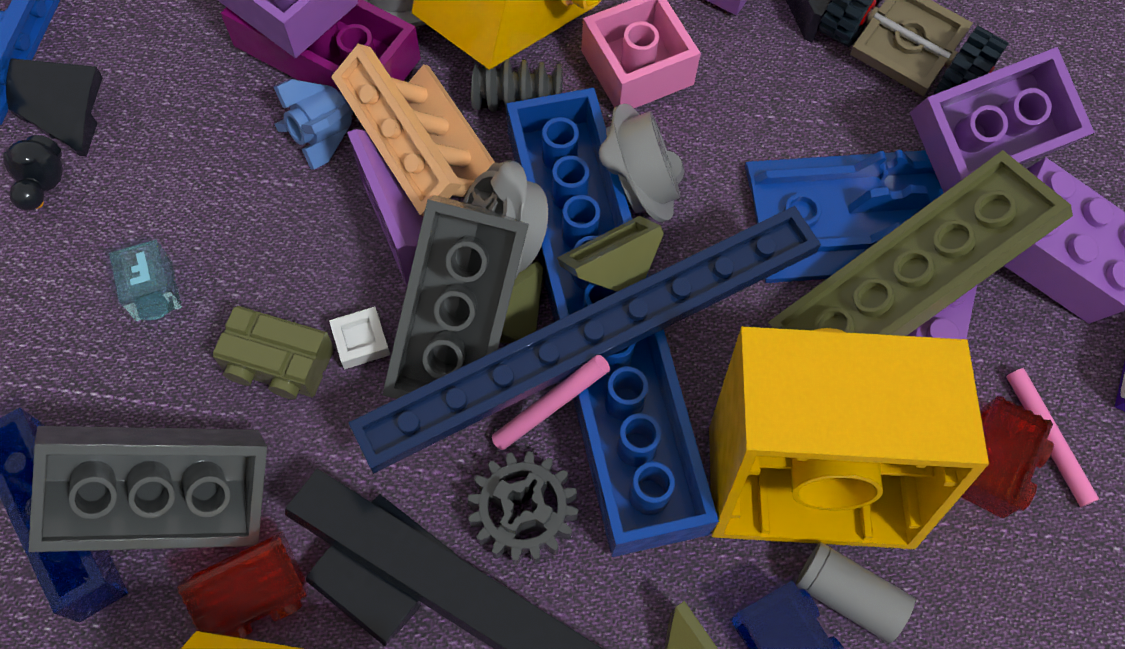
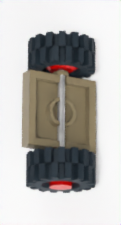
M833 0L829 3L826 9L827 12L824 14L821 20L822 23L819 26V31L845 46L851 47L854 44L850 55L922 96L926 94L944 67L947 68V71L933 95L993 72L994 66L1009 44L1006 40L977 26L958 53L956 49L969 32L973 22L932 0H885L880 8H878V5L882 0Z

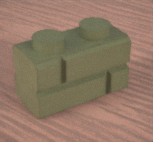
M241 306L234 307L225 325L226 330L222 332L213 351V358L224 371L223 376L244 386H250L253 380L268 384V389L272 393L291 400H295L298 394L313 398L323 378V372L326 371L333 354L334 346L328 333Z

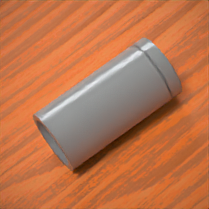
M819 542L810 554L795 583V587L889 644L902 632L911 616L916 601L915 597L822 542Z

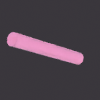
M596 355L492 435L494 445L500 450H505L610 371V366L606 359L601 355Z
M1021 368L1007 375L1006 378L1080 508L1098 501V495L1025 369Z

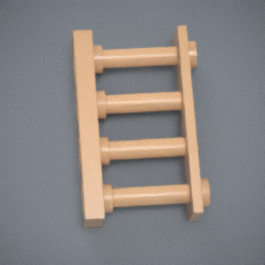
M358 43L331 76L419 215L424 216L427 200L434 195L448 199L451 196L465 198L468 189L475 179L495 163L428 65L423 64L409 82L390 77L371 47Z

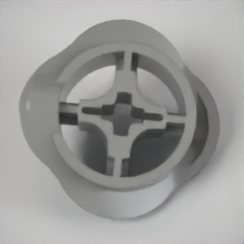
M620 104L613 109L611 126L606 127L607 138L600 146L599 159L609 172L619 176L625 194L635 213L646 210L654 220L658 222L668 221L673 216L674 200L680 198L678 184L685 174L684 165L678 155L667 151L651 111L639 115L631 105Z
M508 160L502 163H493L486 172L478 176L468 189L463 202L480 206L529 224L516 274L517 278L518 274L533 262L542 246L548 224V203L543 189L538 184L527 181L523 167L516 161Z

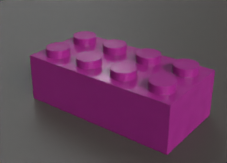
M358 0V4L297 58L287 53L227 7L220 13L234 47L299 81L332 86L338 92L340 90L331 76L358 43L371 47L390 77L402 81L405 80L421 59L416 26L364 0Z

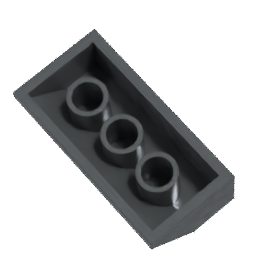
M436 195L427 200L383 396L398 399L498 350L529 226L528 223L480 206Z
M37 426L29 552L258 546L267 445L257 429Z

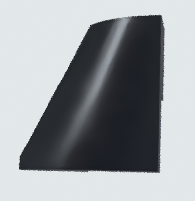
M11 58L6 80L8 109L13 115L24 122L35 124L43 134L51 139L57 138L70 146L75 154L87 157L98 124L91 112L103 77L98 68L94 66Z

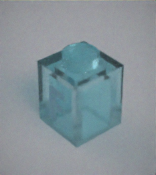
M157 239L109 253L119 303L135 321L159 319L164 317L169 311L182 308L172 261Z

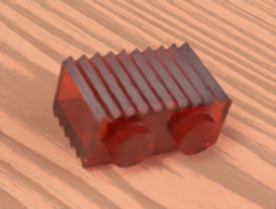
M996 396L980 411L989 465L961 497L1001 518H1005L1019 509L1024 511L1032 502L1037 491V484L1031 482V478L1035 468H1041L1052 453L1054 443L1047 438L1053 423L1051 420L1043 419L1041 415H1034L1031 410H1025L1023 406L1015 405L1013 401H1006L1004 397Z
M283 532L187 576L177 586L178 593L182 596L183 603L186 605L197 631L236 638H244L253 631L250 624L269 614L273 621H278L298 611L303 606L300 599L308 595L309 589Z

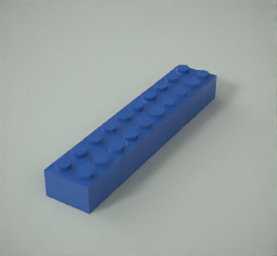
M595 88L506 103L508 136L514 161L523 167L527 181L538 184L543 189L547 198L548 224L542 246L538 252V259L543 267V279L554 322L617 292L574 276L559 265L557 257L632 220L619 176L609 172L599 159V149L607 135ZM663 329L605 358L610 366V371L573 398L612 557L708 536L719 522Z

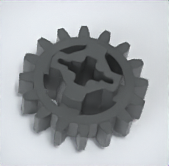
M528 451L524 462L517 463L515 456L510 452L507 453L506 466L501 468L494 461L488 463L491 475L489 479L482 476L475 477V486L481 491V494L468 495V504L479 511L474 512L468 518L471 527L483 526V529L476 536L480 546L490 541L494 542L492 549L494 558L498 559L507 550L511 552L513 565H518L522 553H529L534 564L540 563L541 549L546 548L553 555L559 552V546L555 539L557 536L568 540L571 538L572 529L564 522L577 520L578 509L567 505L576 500L577 491L576 488L563 489L568 480V473L566 470L560 471L555 475L551 473L553 459L550 457L545 459L541 465L534 464L533 452ZM527 477L525 480L511 484L506 482L513 478ZM547 487L556 499L557 514L553 512L552 507L544 503L543 496ZM532 495V512L525 510L514 520V503L522 505ZM490 502L503 513L498 529L494 526L489 516ZM533 531L541 533V535L531 539H519L521 534Z

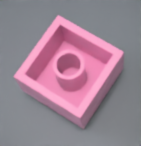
M630 0L583 18L581 51L614 108L620 104H629L633 108H637L694 85L701 53L667 0Z

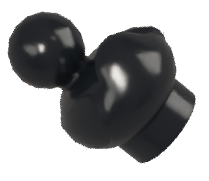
M42 135L29 136L26 140L13 143L3 153L5 168L16 181L11 186L9 192L10 200L18 209L30 211L41 208L44 204V191L55 188L61 181L63 167L60 159L62 151L58 144L48 137Z

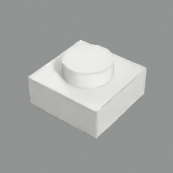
M376 307L329 320L344 370L390 355Z

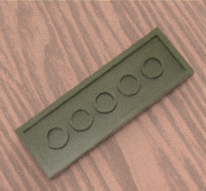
M1002 150L768 323L771 328L815 330L833 328L845 331L846 333L907 336L1073 216L1071 204Z

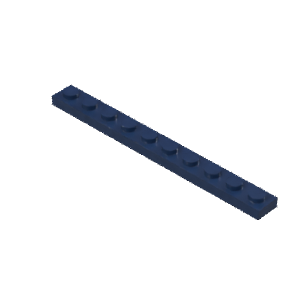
M793 206L348 423L374 474L567 378L596 355L607 358L817 253L821 243L797 208Z

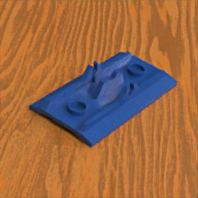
M897 150L890 153L879 151L874 154L750 161L745 163L757 224L795 206L821 243L817 253L765 278V283L827 279L943 194L926 150L905 152Z

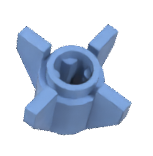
M288 79L273 86L282 107L287 108L290 106V110L284 113V119L275 123L277 131L289 132L299 145L310 144L302 149L310 169L314 170L328 163L352 122L351 115H353V110L341 91L338 92L332 86Z

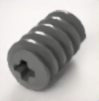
M510 58L503 61L500 69L493 67L489 70L484 65L483 67H478L476 62L472 75L471 106L473 110H480L486 99L489 110L496 112L502 101H504L507 112L506 103L561 94L563 88L561 63H556L552 74L547 75L544 61H539L534 73H530L527 59H522L517 71H512Z

